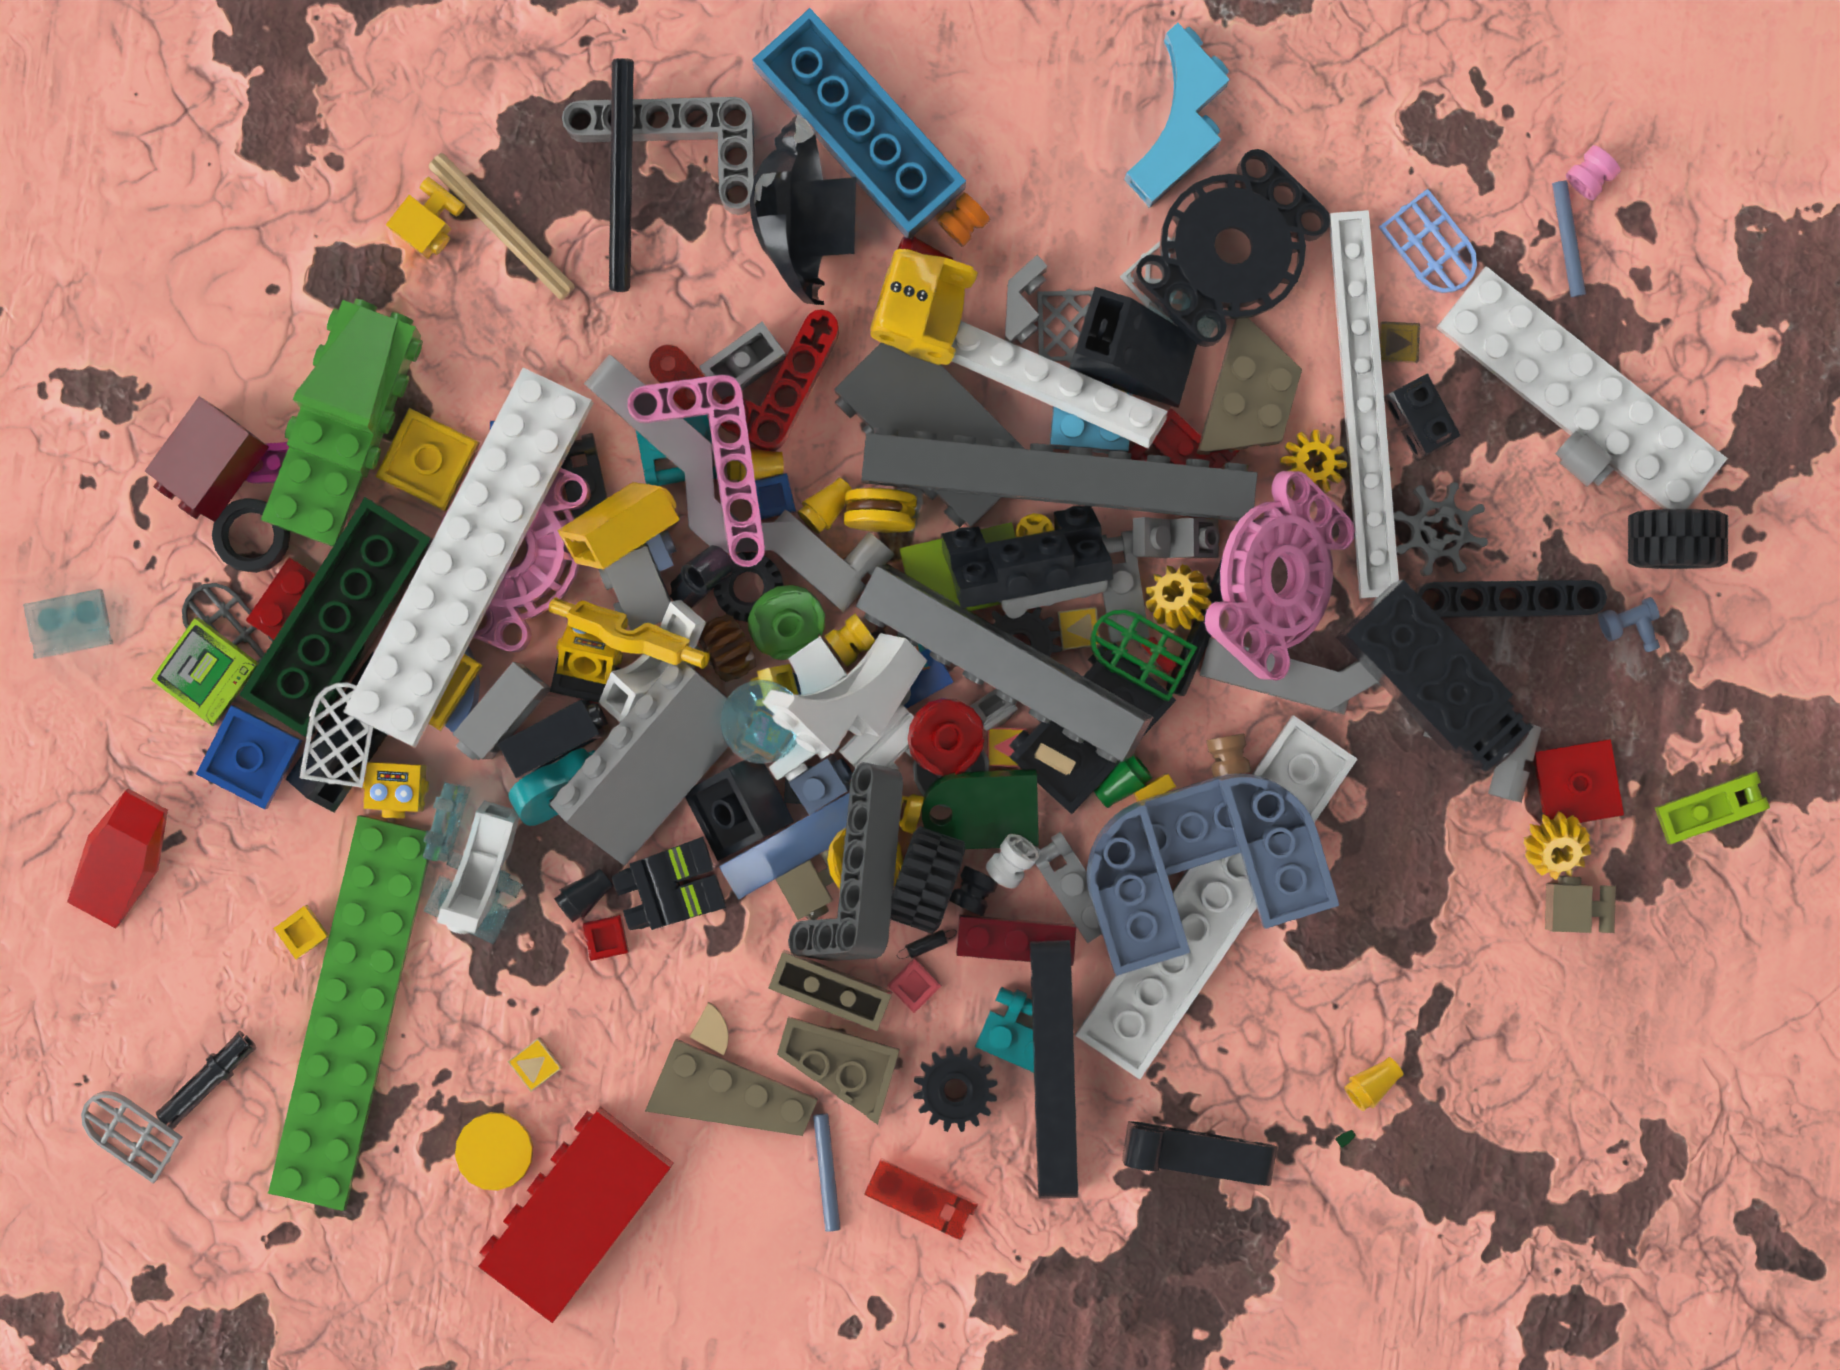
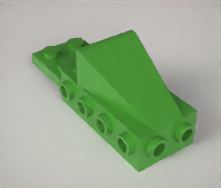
M355 299L354 304L342 300L340 308H334L330 314L327 323V330L330 333L326 344H320L313 359V366L315 367L295 392L293 400L300 407V411L297 417L292 416L286 427L285 438L288 439L286 445L289 448L261 517L263 522L332 547L344 530L363 478H367L370 469L374 470L379 461L381 439L383 434H388L395 418L393 408L397 398H402L409 381L407 372L411 362H416L423 345L421 334L412 325L414 321L411 318L392 312L390 317L376 312L377 307L360 299Z

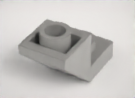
M1038 255L1008 280L1004 340L1011 343L1017 339L1022 344L1038 329L1034 323L1038 321L1039 314L1021 295L1024 291L1031 295L1046 281L1043 274L1048 266Z
M1133 518V557L1219 558L1220 537L1218 519Z

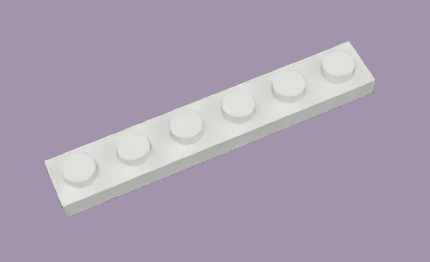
M963 321L960 322L958 332L951 346L956 349L952 359L954 363L1067 413L1074 414L1085 421L1146 448L1150 447L1166 421L1167 411Z

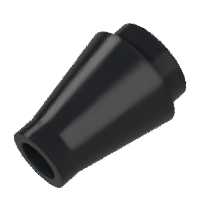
M599 868L594 873L559 889L561 893L554 900L573 923L579 918L583 920L613 885Z

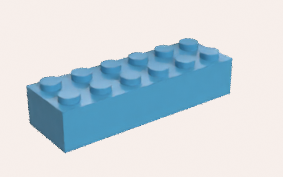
M811 8L804 12L752 59L755 71L795 115H800L808 122L819 142L852 178L856 177V183L906 238L910 239L966 189V180Z

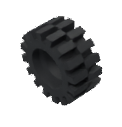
M740 552L737 556L744 561H749L757 553ZM763 556L759 563L751 567H741L731 560L733 564L732 573L714 587L713 592L718 602L717 604L726 614L738 621L748 622L753 605L760 599L759 597L753 602H744L737 598L734 593V582L740 574L753 572L759 575L764 584L762 595L776 587L784 586L779 569L766 556Z

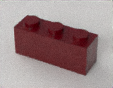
M959 914L956 956L1030 962V941L1070 940L1071 966H1073L1077 927L1075 924Z

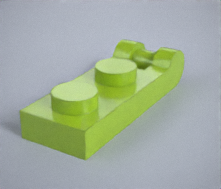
M1754 771L1741 775L1730 781L1655 807L1667 844H1674L1769 809L1770 805L1767 797H1762L1758 784L1761 783L1758 772ZM1743 790L1747 803L1739 806L1735 792Z

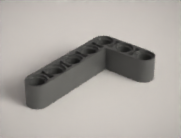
M867 762L859 763L855 767L850 783L837 918L796 922L790 931L788 939L789 948L793 955L824 961L876 959L885 952L889 938L903 792V777L899 770Z

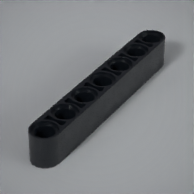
M1070 940L1030 941L1039 1199L1078 1198Z

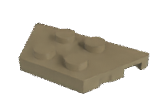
M1249 318L1234 320L1196 454L1208 455L1215 451L1229 449L1235 451L1247 449L1250 446L1277 445L1283 440L1302 368Z

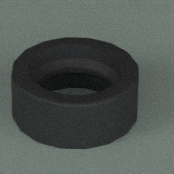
M244 498L233 501L225 507L214 522L212 530L215 551L223 562L237 570L257 573L271 569L282 560L289 548L290 531L272 525L274 532L273 544L260 557H242L230 545L229 530L234 520L247 513L263 515L267 502Z

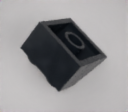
M755 754L695 785L685 796L717 861L794 822L768 768L759 754Z

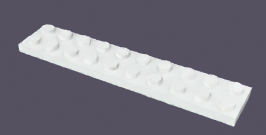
M524 367L522 368L343 711L345 714L416 748L594 404L591 399Z
M1292 715L1252 775L1267 778L1288 790L1305 806L1315 823L1357 761V758ZM1241 853L1186 870L1172 891L1191 953L1118 976L1115 975L1075 1034L1076 1037L1139 1080L1257 908Z

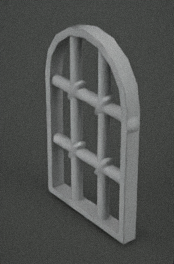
M102 1091L96 1093L84 1104L82 1109V1126L87 1135L102 1149L153 1184L158 1180L165 1166L170 1162L171 1156L183 1136L117 1092ZM100 1098L113 1099L121 1103L119 1109L113 1108ZM92 1102H95L114 1116L110 1124L104 1123L88 1112ZM126 1108L148 1122L147 1127H140L123 1115ZM89 1120L106 1131L102 1138L94 1131ZM118 1122H124L141 1134L137 1143L131 1142L114 1130ZM153 1127H156L174 1140L171 1148L150 1134ZM109 1137H115L132 1149L129 1157L108 1143ZM145 1141H151L167 1152L162 1162L141 1149ZM142 1156L158 1167L155 1175L135 1162V1157Z

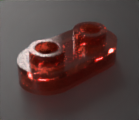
M674 345L660 346L650 357L649 368L659 384L705 377L687 355ZM667 357L675 360V367L670 371H666L661 367L663 359ZM684 388L674 393L673 400L682 410H688L695 405L696 399L691 400L687 398L686 393L688 389Z

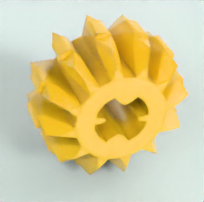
M1317 429L1312 431L1310 442L1303 432L1298 433L1296 439L1299 446L1292 442H1288L1284 446L1293 457H1281L1280 464L1291 465L1292 469L1288 471L1303 472L1316 485L1318 484L1324 493L1329 492L1331 489L1327 479L1337 484L1342 480L1340 474L1333 469H1344L1347 467L1346 461L1335 460V456L1344 452L1343 446H1338L1331 450L1329 446L1334 441V436L1329 434L1321 443L1320 431ZM1308 453H1313V458L1316 456L1321 458L1322 463L1317 467L1319 472L1315 473L1314 468L1310 470L1306 468L1305 462L1309 459Z
M1182 564L1177 571L1173 566L1167 565L1164 577L1154 574V580L1157 582V585L1146 587V593L1151 599L1145 603L1147 609L1150 612H1154L1153 619L1158 624L1166 623L1170 630L1176 631L1180 623L1185 629L1191 630V620L1193 618H1196L1198 621H1204V616L1200 611L1210 607L1211 601L1207 596L1212 591L1209 584L1204 582V576L1200 571L1194 570L1192 572L1188 565Z
M1558 811L1553 820H1550L1548 816L1543 814V823L1540 826L1530 824L1529 830L1532 835L1523 837L1524 845L1527 849L1525 856L1529 864L1534 866L1537 873L1543 876L1549 872L1550 876L1557 880L1561 872L1565 871L1567 875L1572 877L1573 867L1585 868L1583 857L1592 854L1591 846L1588 843L1590 835L1587 829L1581 826L1576 817L1572 815L1566 819L1565 815Z

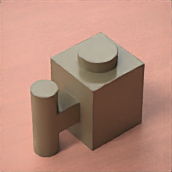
M829 849L820 854L827 865L826 869L818 872L810 859L775 879L798 920L805 916L808 920H815L829 912L826 904L832 902L833 898L826 886L834 882L830 875L827 861Z
M1559 876L1558 883H1546L1545 930L1552 932L1591 933L1592 917H1599V932L1615 933L1616 886L1600 885V901H1592L1593 886L1581 884V877Z

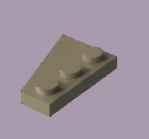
M788 1016L777 1055L878 1125L900 1049Z

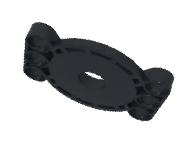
M1260 149L1250 150L1240 160L1237 166V174L1211 176L1196 182L1180 194L1169 209L1161 228L1159 246L1161 256L1152 254L1142 258L1134 269V283L1193 342L1203 347L1213 346L1221 340L1226 332L1227 324L1225 318L1242 319L1255 317L1271 310L1287 297L1298 282L1304 266L1305 240H1317L1326 232L1330 225L1329 213L1269 153ZM1251 159L1261 161L1266 169L1265 175L1260 178L1250 176L1246 171V162ZM1225 183V188H1218L1207 193L1203 189L1212 184ZM1235 183H1239L1241 188H1236ZM1277 186L1288 187L1293 193V202L1287 205L1277 202L1273 194L1274 188ZM1194 193L1195 200L1188 206L1185 212L1178 210L1177 208ZM1311 212L1320 218L1321 227L1318 231H1308L1304 228L1301 222L1304 213ZM1173 219L1176 227L1172 235V241H1167L1168 228ZM1236 229L1248 237L1251 251L1249 257L1242 263H1227L1216 253L1215 240L1217 235L1223 230ZM1291 238H1296L1297 242H1292ZM1298 252L1297 265L1294 273L1291 274L1288 272V268L1291 263L1292 254ZM1148 264L1156 265L1161 270L1162 280L1155 284L1148 283L1142 277V267ZM1279 283L1288 284L1284 291L1272 300L1269 294L1276 289ZM1175 291L1187 294L1190 300L1189 308L1182 311L1173 308L1169 300L1170 294ZM1257 302L1262 305L1255 309L1240 311L1241 307H1248ZM1203 318H1210L1215 321L1218 327L1217 335L1210 338L1201 335L1197 327L1198 321Z

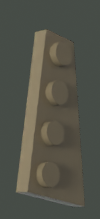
M675 1039L645 1112L803 1136L818 1098Z

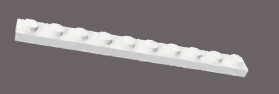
M1369 210L1329 214L1359 599L1378 597L1392 583L1399 581Z

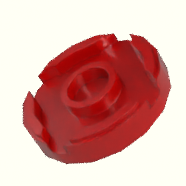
M941 698L931 701L916 713L909 726L907 740L910 753L919 766L935 775L944 776L951 773H962L977 761L983 750V722L972 707L957 699Z

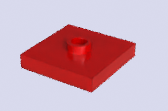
M1611 739L1535 752L1533 760L1542 812L1550 820L1554 819L1558 811L1564 814L1566 819L1573 815L1580 823L1624 816Z

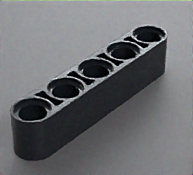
M1591 580L1431 582L1420 585L1414 590L1421 598L1428 589L1438 594L1440 603L1434 612L1440 618L1583 617L1600 612L1607 600L1606 591L1603 586ZM1544 588L1552 591L1555 596V604L1549 610L1543 608L1538 600L1539 593ZM1582 588L1588 589L1593 594V604L1589 609H1584L1577 601L1578 592ZM1466 589L1474 591L1478 597V605L1472 611L1467 610L1461 604V594ZM1504 589H1510L1516 595L1517 602L1512 610H1507L1500 604L1499 597Z

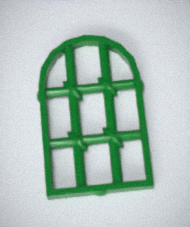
M1125 609L1112 610L1101 616L1093 626L1090 636L1091 650L1098 662L1109 669L1110 672L1120 675L1166 702L1170 700L1180 679L1185 675V670L1197 649L1196 646L1149 621L1143 615ZM1112 615H1126L1134 619L1129 629L1108 617ZM1102 622L1122 632L1121 635L1124 638L1119 647L1096 635L1098 626ZM1139 622L1163 634L1157 645L1137 634L1138 631H1135ZM1130 638L1151 648L1150 651L1153 654L1148 663L1129 654L1128 650L1125 649ZM1168 638L1190 649L1185 660L1166 650V647H1163ZM1096 642L1113 651L1114 657L1111 663H1108L1101 657L1096 647ZM1159 654L1182 666L1175 679L1156 669L1157 666L1154 663ZM1121 656L1142 667L1143 673L1139 680L1116 667ZM1150 672L1172 684L1167 695L1145 683Z

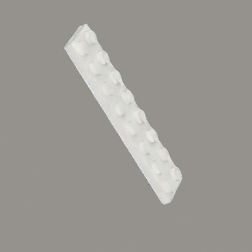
M1487 266L1482 269L1436 327V329L1570 436L1575 431L1582 436L1587 434L1613 457L1609 465L1614 468V471L1662 509H1688L1728 459Z

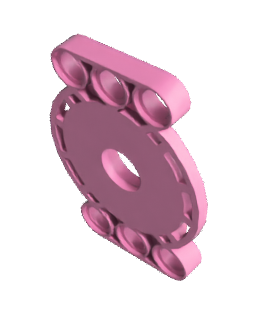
M559 469L524 537L527 546L524 559L518 565L508 568L486 611L487 624L483 629L475 632L474 638L510 652L522 651L528 646L532 636L531 629L525 620L537 617L549 610V604L554 597L562 599L568 592L576 578L579 564L575 563L557 530L575 519L571 512L572 510L581 509L589 502L591 498L590 486L584 478L565 469ZM570 481H577L582 486V496L576 502L570 503L565 501L562 494L563 487ZM564 512L567 519L561 520L557 513ZM572 561L569 574L563 585H561L558 581L564 572L566 562ZM552 589L557 592L548 602L538 608L536 607L535 602L545 597ZM525 606L528 612L521 614L518 608ZM515 623L522 630V639L516 645L510 646L505 643L502 634L507 625Z
M1301 471L1279 472L1272 483L1274 501L1265 502L1252 508L1238 521L1230 533L1223 552L1220 569L1223 602L1211 604L1205 615V626L1209 634L1256 677L1264 680H1281L1286 676L1290 667V657L1287 648L1305 640L1315 630L1324 616L1330 600L1333 583V560L1330 550H1345L1352 544L1355 534L1351 519ZM1290 479L1295 484V492L1291 499L1287 493V485ZM1313 501L1317 505V515L1314 520L1310 517V506ZM1264 512L1263 518L1253 522L1255 518H1257L1261 513ZM1335 523L1339 526V537L1336 542L1332 538V528ZM1280 557L1286 564L1288 578L1283 590L1276 594L1272 587L1271 572L1274 562ZM1224 610L1227 611L1229 616V623L1225 630L1222 629L1220 624V617ZM1249 631L1252 637V644L1250 649L1246 651L1243 643L1244 637ZM1270 653L1275 658V665L1271 672L1267 669V658Z

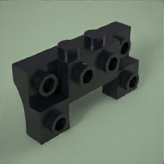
M1072 506L1066 510L1055 511V530L991 543L985 542L979 526L972 528L963 527L955 531L941 533L942 552L949 567L961 608L1113 579L1112 558L1102 540L1101 524L1092 506Z

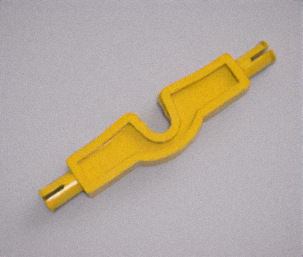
M554 597L549 604V612L568 618V626L597 636L606 645L616 650L634 654H646L673 665H678L681 661H685L704 669L708 664L709 653L689 647V639L671 633L652 623H644L634 630H626L628 618H626L624 613L603 608L583 600L575 605Z

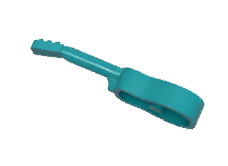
M580 748L572 751L557 762L527 774L514 784L509 792V801L525 825H538L558 814L549 804L595 750L587 752V750Z

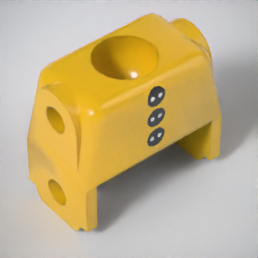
M907 249L895 250L891 264L886 272L871 323V337L881 343L893 346L912 357L936 365L950 364L956 352V349L951 346L955 340L962 318L965 288L972 287L978 272L972 266L945 257L924 255Z

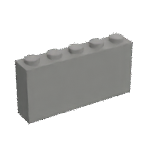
M681 661L678 665L671 664L662 672L661 676L645 695L638 699L635 706L618 726L612 729L609 736L598 749L585 760L583 766L572 779L559 790L557 796L549 805L566 823L625 866L752 719L685 661Z

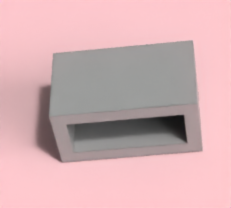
M646 542L604 570L598 569L606 590L614 589L619 601L613 604L614 609L626 614L630 630H634L644 623L655 625L663 621L667 608L672 601Z

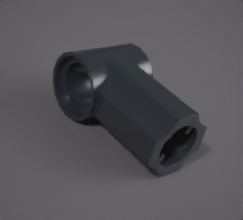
M712 545L684 564L680 574L670 583V598L673 601L682 600L691 609L698 605L719 582L732 573L733 564L728 554L722 548Z

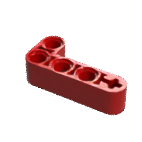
M820 309L811 312L806 317L761 407L743 398L750 444L762 450L775 451L786 442L838 340V321L831 312ZM823 321H827L828 329L831 333L829 335L823 333L817 342L818 348L823 349L822 353H819L811 345L802 344L804 340L812 344L816 335L815 329L812 327L814 323L821 325ZM801 354L812 356L815 360L813 369L808 373L796 371L793 363L797 356ZM785 388L793 389L797 393L796 403L788 408L781 407L776 403L778 392ZM734 396L726 397L719 404L726 405L732 402ZM727 422L721 424L722 428L738 438L740 437V430L736 424L732 425ZM771 422L778 425L780 433L776 440L764 442L759 438L758 432L763 424Z

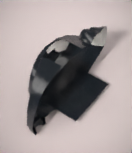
M797 114L790 123L782 128L781 133L775 138L776 150L772 151L762 161L759 170L754 176L750 196V212L754 232L763 251L774 263L789 288L804 303L824 305V301H821L818 297V290L820 287L825 286V281L818 278L822 256L855 254L856 177L823 180L816 135L808 122Z

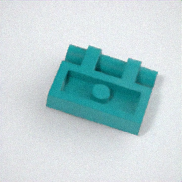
M1000 987L995 1001L1009 1007L1005 1016L990 1010L975 1047L1034 1073L1033 1029L1016 1022L1020 1012L1032 1016V1000L1027 998V993L1016 989L1013 992Z

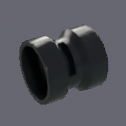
M965 865L960 874L962 880L960 885L962 886L953 890L949 901L975 914L984 916L988 907L984 899L990 893L995 892L998 883L992 877Z

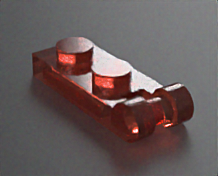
M880 1158L864 1192L865 1196L959 1240L963 1239L967 1230L964 1225L969 1215H974L978 1207V1203L956 1194ZM945 1204L955 1208L950 1220L940 1216Z

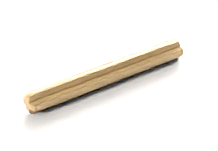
M440 153L430 162L429 169L558 299L563 300L572 293L575 288L574 284L445 154Z

